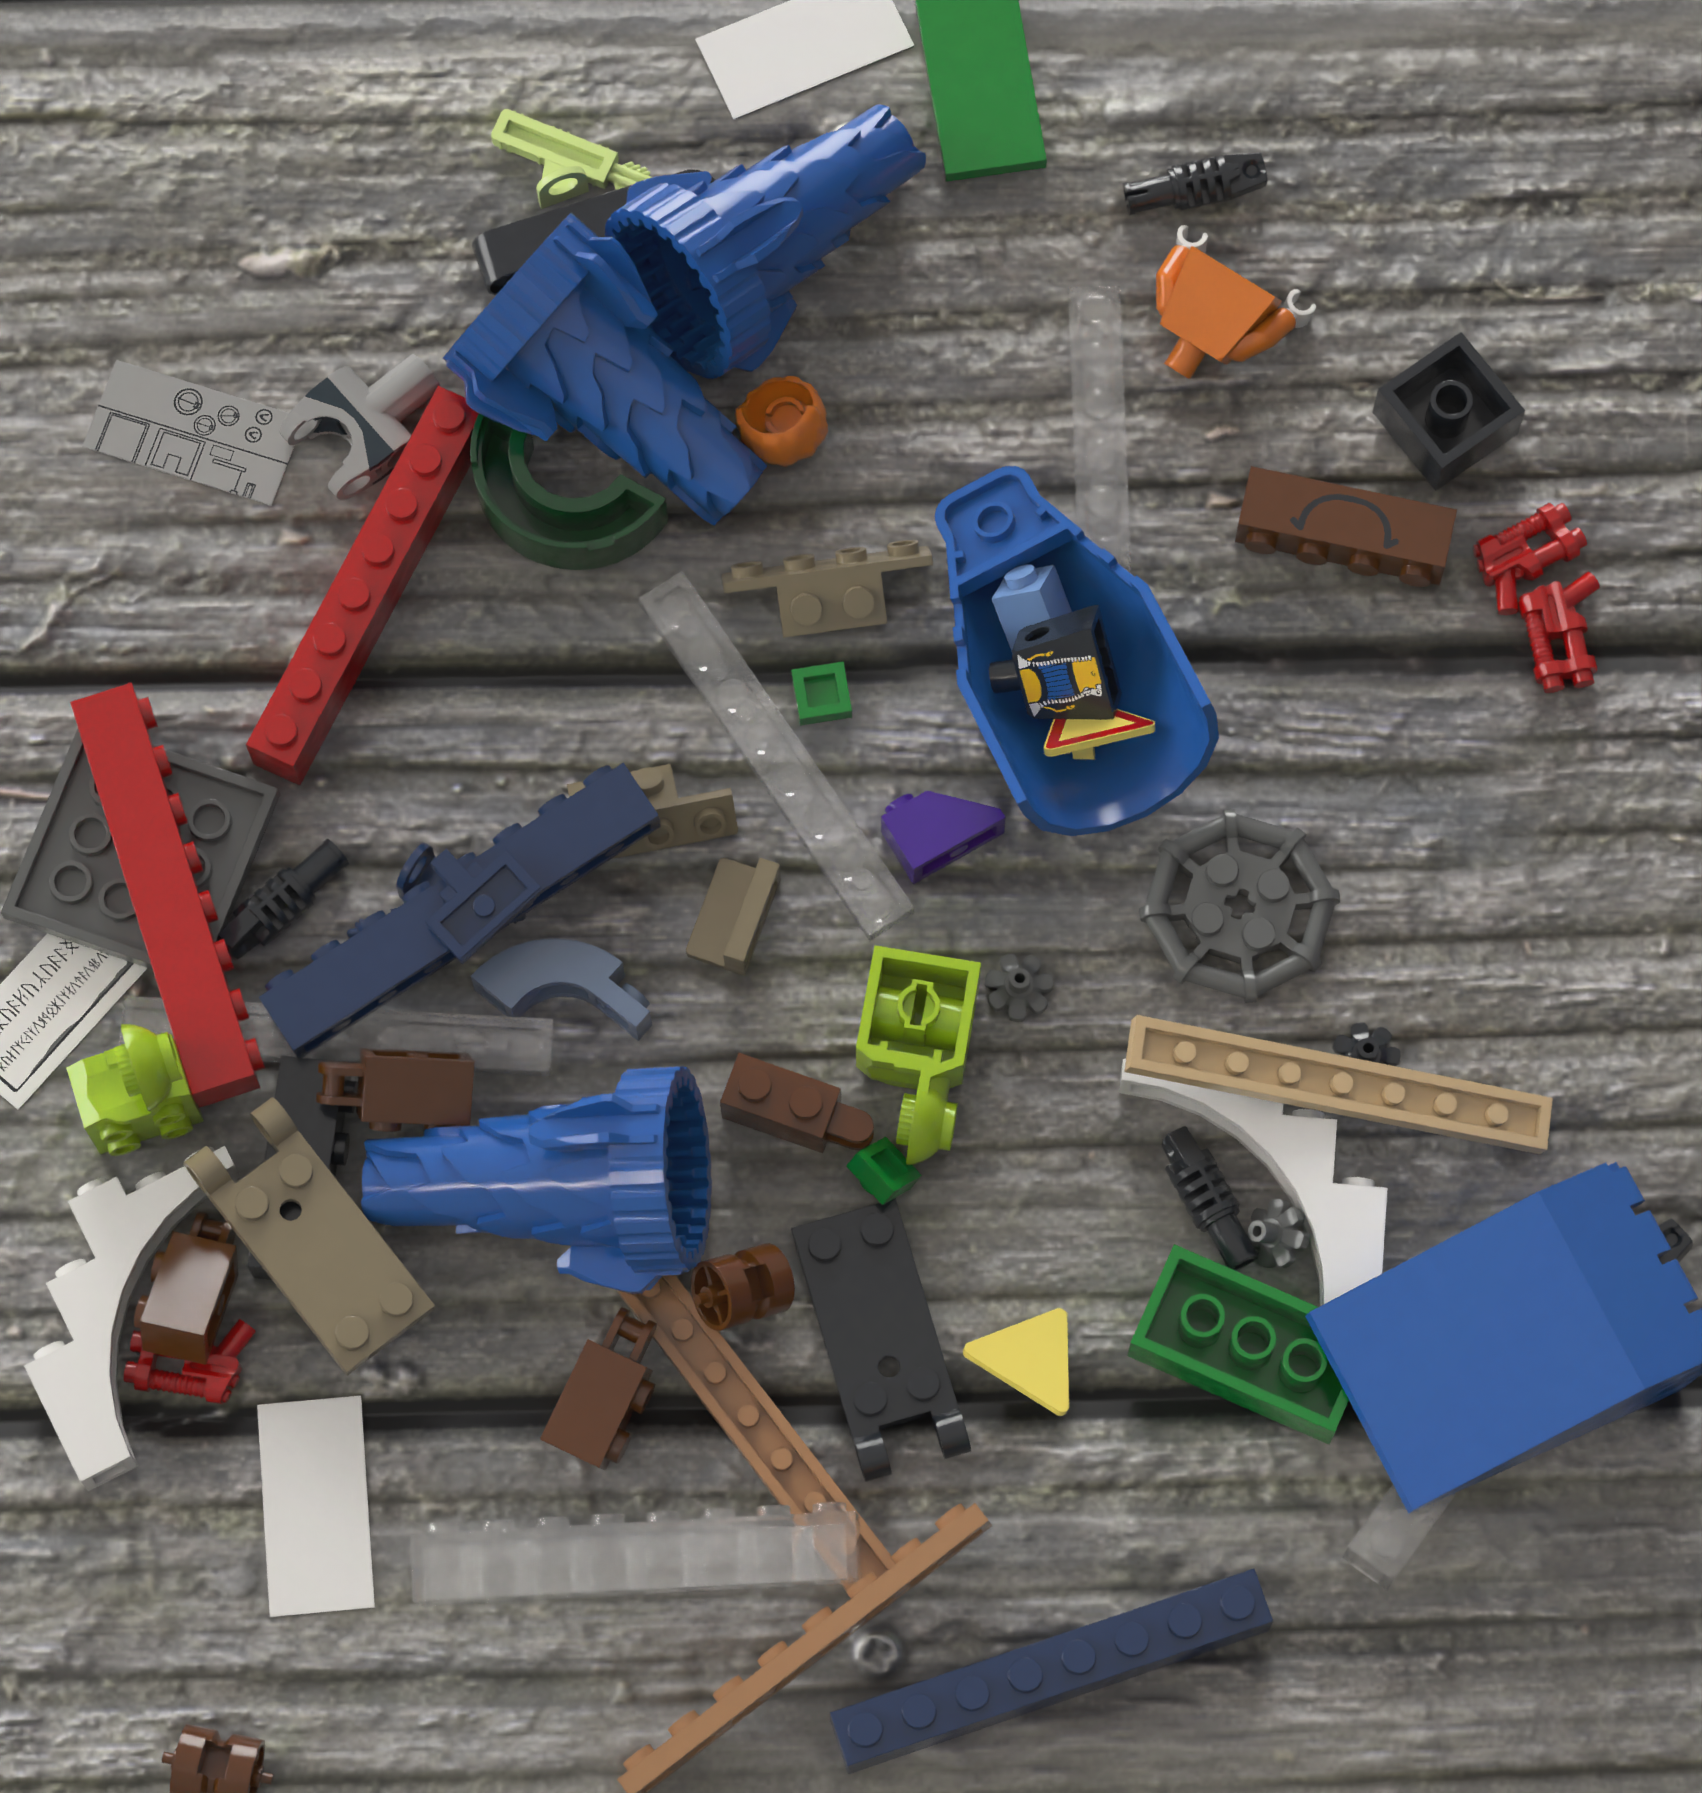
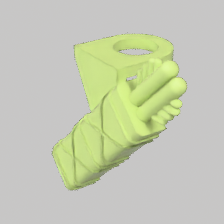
M504 109L491 133L492 143L499 147V149H505L506 152L515 153L535 161L539 165H544L542 179L536 187L541 209L589 192L588 183L594 187L598 186L605 189L608 183L612 182L617 190L652 178L649 176L650 171H647L646 167L640 168L639 164L634 165L633 162L623 165L618 164V152L610 150L608 147L605 148L601 144L597 145L572 135L568 131L565 132L562 129H557L555 126H549L524 116L522 113L519 114L515 110Z

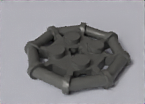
M1235 809L1223 810L1222 816L1173 841L1168 839L1163 841L1158 847L1161 854L1145 906L1139 909L1140 920L1148 924L1175 972L1173 978L1180 984H1183L1185 981L1244 998L1245 1003L1257 1002V997L1308 970L1315 972L1321 966L1320 954L1334 907L1340 903V893L1338 889L1332 888L1305 841V832L1299 828L1293 831L1235 813ZM1238 837L1276 847L1279 850L1271 860L1239 851ZM1225 838L1227 853L1216 855L1209 862L1201 866L1188 857ZM1290 857L1310 890L1309 893L1295 894L1290 886L1288 877L1281 871L1282 866ZM1179 869L1191 879L1185 903L1169 905L1168 901ZM1237 895L1248 897V903L1254 906L1255 911L1253 913L1244 912L1241 919H1235L1231 917L1232 908L1224 905L1227 899H1235ZM1311 909L1302 943H1298L1287 935L1294 910ZM1184 920L1188 928L1190 925L1198 944L1192 953L1188 954L1170 921ZM1279 948L1289 956L1254 974L1252 962L1257 960L1259 955ZM1208 954L1240 964L1241 975L1208 966L1201 962Z

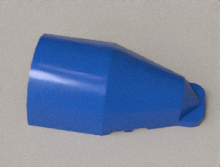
M1005 466L996 469L942 499L936 508L934 517L936 525L946 543L950 600L954 606L955 618L953 638L957 646L959 668L956 670L957 685L1022 814L1042 831L1067 836H1078L1108 832L1147 817L1182 794L1209 763L1219 740L1217 714L1148 584L1137 575L1134 577L1117 562L1111 553L1105 548H1099L1085 536L1081 528L1044 499L1037 491L1029 474L1022 468ZM1022 565H1033L1034 568L1054 565L1072 612L1089 606L1099 605L1122 692L1117 709L1155 721V732L1094 747L1095 760L1073 759L1072 752L1053 757L1044 754V744L1053 719H1034L1027 714L1021 690L995 694L990 683V663L1012 659L1011 648L992 602V597L1004 576L1010 570Z

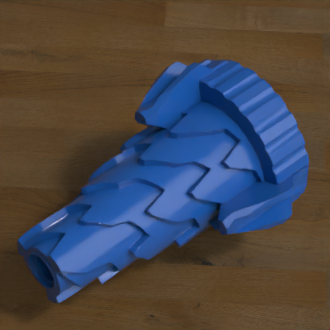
M877 104L836 131L825 133L792 150L789 145L783 146L747 170L743 164H740L712 183V176L708 171L655 176L636 182L627 190L626 205L616 210L607 219L605 237L615 238L633 261L651 303L658 314L649 326L671 345L673 352L670 356L686 371L707 379L720 377L733 367L746 372H752L773 351L796 310L797 304L792 299L793 296L789 290L822 269L825 264L821 259L847 242L853 227L889 204L891 201L886 195L920 172L925 167L926 155L914 146L909 132L891 114L890 107Z
M570 213L548 236L442 358L447 362L446 366L464 381L466 404L475 412L517 431L536 435L544 441H547L558 429L557 423L570 433L577 429L609 457L615 460L622 458L644 478H647L649 474L655 476L697 515L714 526L742 500L767 467L752 450L731 433L737 426L703 396L697 380L670 356L673 352L671 345L649 326L658 314L651 303L633 261L622 245L613 237H598L573 213Z
M687 1067L627 1069L621 1075L615 1093L582 1097L581 1100L572 1104L541 1106L533 1111H528L527 1115L478 1119L479 1125L429 1128L424 1130L423 1137L379 1138L364 1141L367 1158L365 1159L362 1171L363 1198L361 1206L363 1214L369 1221L391 1226H456V1234L492 1233L513 1239H537L553 1244L568 1245L571 1247L557 1259L559 1274H570L584 1282L630 1294H642L645 1290H651L663 1275H683L684 1272L691 1271L692 1268L697 1267V1264L701 1262V1256L704 1255L711 1214V1154L702 1096L694 1075L690 1073V1069Z

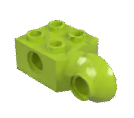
M874 945L856 1044V1067L872 1080L892 1086L917 1090L916 1095L904 1093L896 1137V1144L908 1146L906 1165H912L929 1159L938 1150H951L958 1103L947 1101L949 1089L963 1083L980 985L981 963Z
M121 1024L125 1044L82 1059L66 1068L84 1129L100 1154L109 1152L111 1156L128 1154L140 1148L141 1141L161 1135L162 1139L181 1137L193 1130V1124L204 1121L201 1110L191 1094L172 1034H168V1032L156 1035L141 1026Z

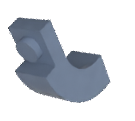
M560 938L528 941L498 953L471 975L474 990L514 1023L528 1009L541 1001L554 997H573L594 1005L637 1041L652 1026L651 1014L647 1009L650 1003L646 997L628 983H625L622 988L618 986L625 978L623 962L605 950L588 943Z

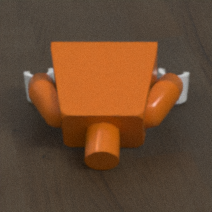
M1181 225L1178 228L1176 246L1171 249L1156 274V309L1162 316L1160 325L1180 337L1166 359L1165 365L1191 379L1206 353L1226 365L1232 360L1243 362L1275 346L1294 328H1301L1308 324L1316 309V305L1312 304L1308 310L1304 311L1295 308L1293 304L1297 301L1301 293L1300 290L1294 289L1290 291L1282 308H1278L1282 300L1205 254L1208 239L1207 233H1203L1200 241L1191 243L1186 241L1189 226Z

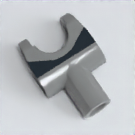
M413 353L370 387L361 380L350 366H344L330 374L303 397L286 416L279 433L290 445H296L307 438L311 440L323 434L341 436L351 444L349 455L342 462L343 466L333 475L328 483L329 490L339 500H345L378 483L393 471L411 437V434L400 422L431 399L440 384L428 366Z

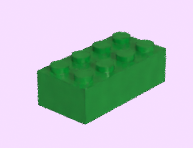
M1173 1245L1130 1342L1128 1357L1330 1445L1349 1401L1305 1317L1310 1311L1318 1308V1306L1178 1245Z

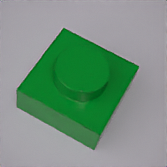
M844 661L791 670L800 726L852 718V707Z
M886 1136L857 1152L846 1165L859 1180L864 1190L873 1195L882 1205L910 1190L922 1176L913 1165H906L905 1156Z

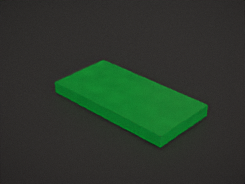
M915 0L945 182L1046 168L1047 158L1019 0Z

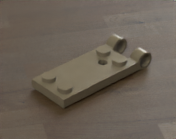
M272 1097L250 1113L256 1127L277 1152L271 1158L237 1183H234L221 1161L207 1146L183 1163L196 1184L207 1195L347 1376L434 1311L435 1305L304 1139L285 1109ZM290 1201L299 1204L302 1210L301 1215L292 1221L284 1219L280 1214L281 1206Z

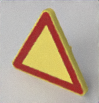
M1119 709L1116 710L1114 719H1053L1044 744V754L1053 757L1072 752L1073 759L1095 760L1094 747L1153 733L1156 730L1155 721Z

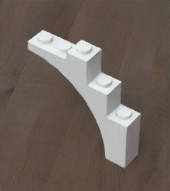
M1123 1059L1119 1093L1163 1101L1199 1115L1233 1136L1267 1167L1291 1200L1293 1206L1302 1211L1304 1215L1302 1226L1305 1232L1310 1235L1309 1242L1319 1280V1307L1382 1274L1388 1188L1375 1187V1181L1361 1177L1342 1179V1184L1333 1183L1337 1119H1325V1113L1312 1109H1298L1292 1112V1116L1283 1115V1103L1124 1072L1126 1059Z
M223 1146L217 1150L209 1147L226 1168L233 1181L239 1179L240 1175L226 1147ZM193 1153V1154H191L189 1157H187V1158L185 1159V1161H186L187 1159H189L191 1156H193L195 1153ZM185 1166L168 1175L165 1172H157L143 1178L135 1185L136 1191L128 1195L118 1177L109 1181L105 1177L98 1178L80 1187L77 1190L78 1196L68 1201L95 1259L87 1263L85 1259H78L67 1263L55 1272L57 1278L47 1282L46 1285L74 1341L66 1345L63 1341H56L42 1347L33 1355L35 1360L24 1365L80 1482L88 1491L138 1467L123 1426L117 1386L119 1343L130 1300L147 1264L171 1231L208 1198L193 1180Z

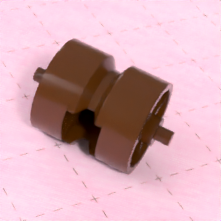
M770 1243L743 1249L734 1255L726 1254L701 1261L693 1269L691 1276V1292L696 1310L704 1323L716 1331L748 1323L751 1319H762L785 1312L791 1307L794 1300L795 1284L789 1262L782 1251Z
M189 1724L185 1725L174 1753L164 1752L162 1756V1763L171 1764L170 1793H257L261 1783L272 1785L274 1774L264 1772L265 1740L232 1734L225 1741L221 1740L218 1730Z

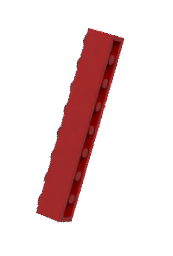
M440 386L436 388L246 743L253 765L299 786L304 780L471 465V436L479 413L466 404L465 397Z
M131 682L71 701V707L191 1094L198 1108L259 1089L261 1087L256 1071L265 1069V1065L256 1038L246 1040L240 1022L250 1019L240 988L230 991L225 972L234 970V966L225 939L215 941L209 923L218 921V915L210 891L206 890L199 893L194 874L203 872L202 864L194 841L184 844L179 826L187 824L188 820L179 793L168 794L164 778L173 775L164 745L154 747L149 730L158 727L149 697L139 699Z

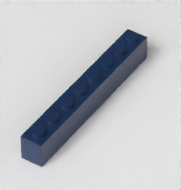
M624 763L614 769L610 765L597 769L583 781L585 786L583 789L569 798L565 794L552 798L539 808L538 813L540 816L524 827L520 823H515L505 828L493 838L492 841L495 845L479 856H476L474 852H470L457 859L465 869L475 861L484 869L507 849L541 886L543 893L506 926L661 827L658 813ZM442 879L432 886L429 881L415 886L402 897L404 904L387 915L381 910L368 916L357 925L356 929L359 933L342 944L338 940H333L323 945L311 955L312 963L296 973L292 969L286 970L276 975L265 985L267 992L259 996V999L297 1057H305L457 959L425 924V921L446 903L439 896V893L447 887Z
M1251 1569L830 1712V1722L847 1773L851 1774L1268 1632L1273 1619L1255 1569Z

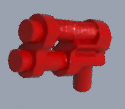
M1547 503L1538 508L1536 513L1529 518L1521 520L1520 523L1517 522L1516 525H1512L1511 528L1508 527L1507 530L1504 529L1494 536L1489 534L1476 541V544L1473 545L1474 556L1478 559L1477 568L1479 573L1482 572L1484 584L1489 587L1495 584L1499 615H1513L1519 611L1516 580L1522 578L1533 581L1543 575L1545 567L1561 559L1569 562L1579 557L1580 549L1587 546L1586 537L1580 528L1577 527L1571 531L1566 528L1565 524L1570 522L1572 517L1564 503L1556 506ZM1545 531L1552 541L1532 550L1526 541L1531 539L1532 536Z
M1586 572L1564 589H1562L1559 581H1554L1547 586L1541 585L1532 592H1527L1518 598L1520 615L1525 620V623H1527L1526 628H1528L1527 632L1529 633V642H1531V651L1533 652L1534 662H1536L1533 668L1536 683L1543 684L1545 693H1555L1565 688L1564 679H1572L1575 688H1584L1595 683L1593 674L1598 671L1595 656L1588 655L1583 635L1588 631L1586 618L1577 613L1574 607L1600 588L1598 580L1591 572ZM1563 639L1568 660L1553 659L1554 654H1552L1551 640Z
M238 1319L219 1346L213 1345L206 1365L185 1360L182 1374H180L179 1372H165L155 1369L158 1356L174 1357L143 1351L141 1331L134 1330L130 1342V1351L140 1353L138 1362H126L123 1380L124 1382L134 1383V1389L150 1392L151 1389H157V1391H168V1393L173 1392L179 1395L188 1394L189 1396H200V1398L205 1397L206 1402L227 1403L232 1394L231 1390L237 1386L240 1380L239 1374L242 1371V1366L237 1356L256 1331L246 1322Z

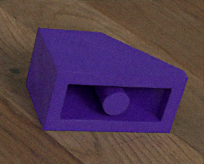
M925 791L916 797H913L912 794H905L891 802L885 808L886 814L881 816V833L913 885L1005 833L1006 817L1000 808L931 791Z

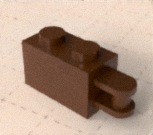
M360 1048L359 1063H318V1072L323 1074L322 1091L316 1093V1102L326 1105L356 1106V1113L361 1122H369V1129L376 1131H401L402 1123L423 1124V1131L434 1127L470 1126L475 1062L469 1053ZM345 1076H358L357 1092H344Z
M738 1053L720 1100L723 1119L820 1153L824 1152L828 1141L852 1150H862L872 1143L874 1123L871 1116L863 1110L841 1103V1088Z
M199 1211L194 1219L189 1235L173 1231L166 1251L159 1250L156 1253L151 1270L153 1287L149 1296L141 1295L134 1316V1326L141 1329L143 1351L204 1365L207 1364L239 1275L236 1245H233L236 1233L227 1221L220 1222L208 1219V1213Z
M624 1307L620 1308L614 1318L602 1346L589 1339L587 1340L540 1437V1440L603 1470L607 1469L610 1461L616 1464L620 1462L632 1436L631 1433L625 1431L634 1411L640 1414L643 1413L656 1385L649 1381L653 1370L640 1363L653 1338L657 1323L648 1320L646 1324L630 1317V1310ZM619 1337L635 1343L629 1358L613 1351Z

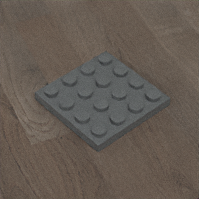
M77 729L3 905L1 914L4 919L153 970L79 729ZM166 750L173 775L165 777L164 781L169 795L175 793L180 795L188 823L179 826L184 844L192 841L195 843L203 872L194 874L199 893L206 890L210 891L219 920L209 924L214 940L219 941L218 935L228 925L280 797V792L277 787Z

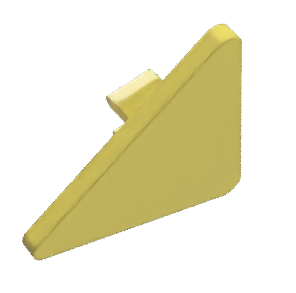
M1061 1308L1051 1310L965 1344L963 1349L965 1358L1054 1414L1063 1416L1067 1413L1069 1409L1068 1322L1065 1310Z

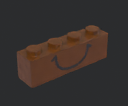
M1251 466L1235 542L1245 544L1248 550L1259 554H1273L1275 551L1296 555L1298 560L1311 565H1324L1327 562L1345 565L1351 572L1363 576H1375L1378 573L1397 576L1400 581L1411 586L1426 587L1430 584L1440 585L1446 566L1457 509Z

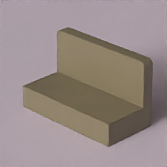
M721 858L687 944V956L745 976L781 881L780 864L759 858L757 866L754 868L727 858Z

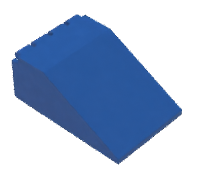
M1605 1162L1540 1190L1310 1311L1305 1316L1408 1514L1677 1393L1702 1374V1308L1689 1314L1685 1307L1696 1301L1698 1297L1677 1259L1665 1264L1660 1262L1659 1257L1672 1249L1650 1210L1635 1216L1632 1209L1642 1204L1645 1200L1626 1166L1619 1168L1617 1162L1610 1165Z

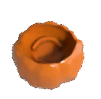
M787 376L768 379L758 388L750 391L746 395L745 401L735 409L736 426L740 432L741 442L752 450L765 464L769 463L771 465L787 467L799 460L811 458L828 433L826 409L817 390L812 384L802 381L799 377Z

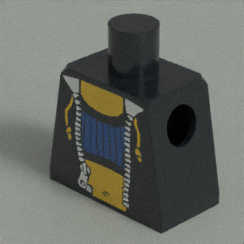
M1099 605L1089 606L1024 627L1018 632L1012 649V659L991 662L989 666V677L993 692L998 694L1021 690L1027 714L1034 719L1107 720L1114 719L1122 692Z

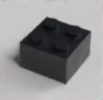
M1460 332L1378 388L1372 413L1436 491L1519 433L1525 409L1463 333Z

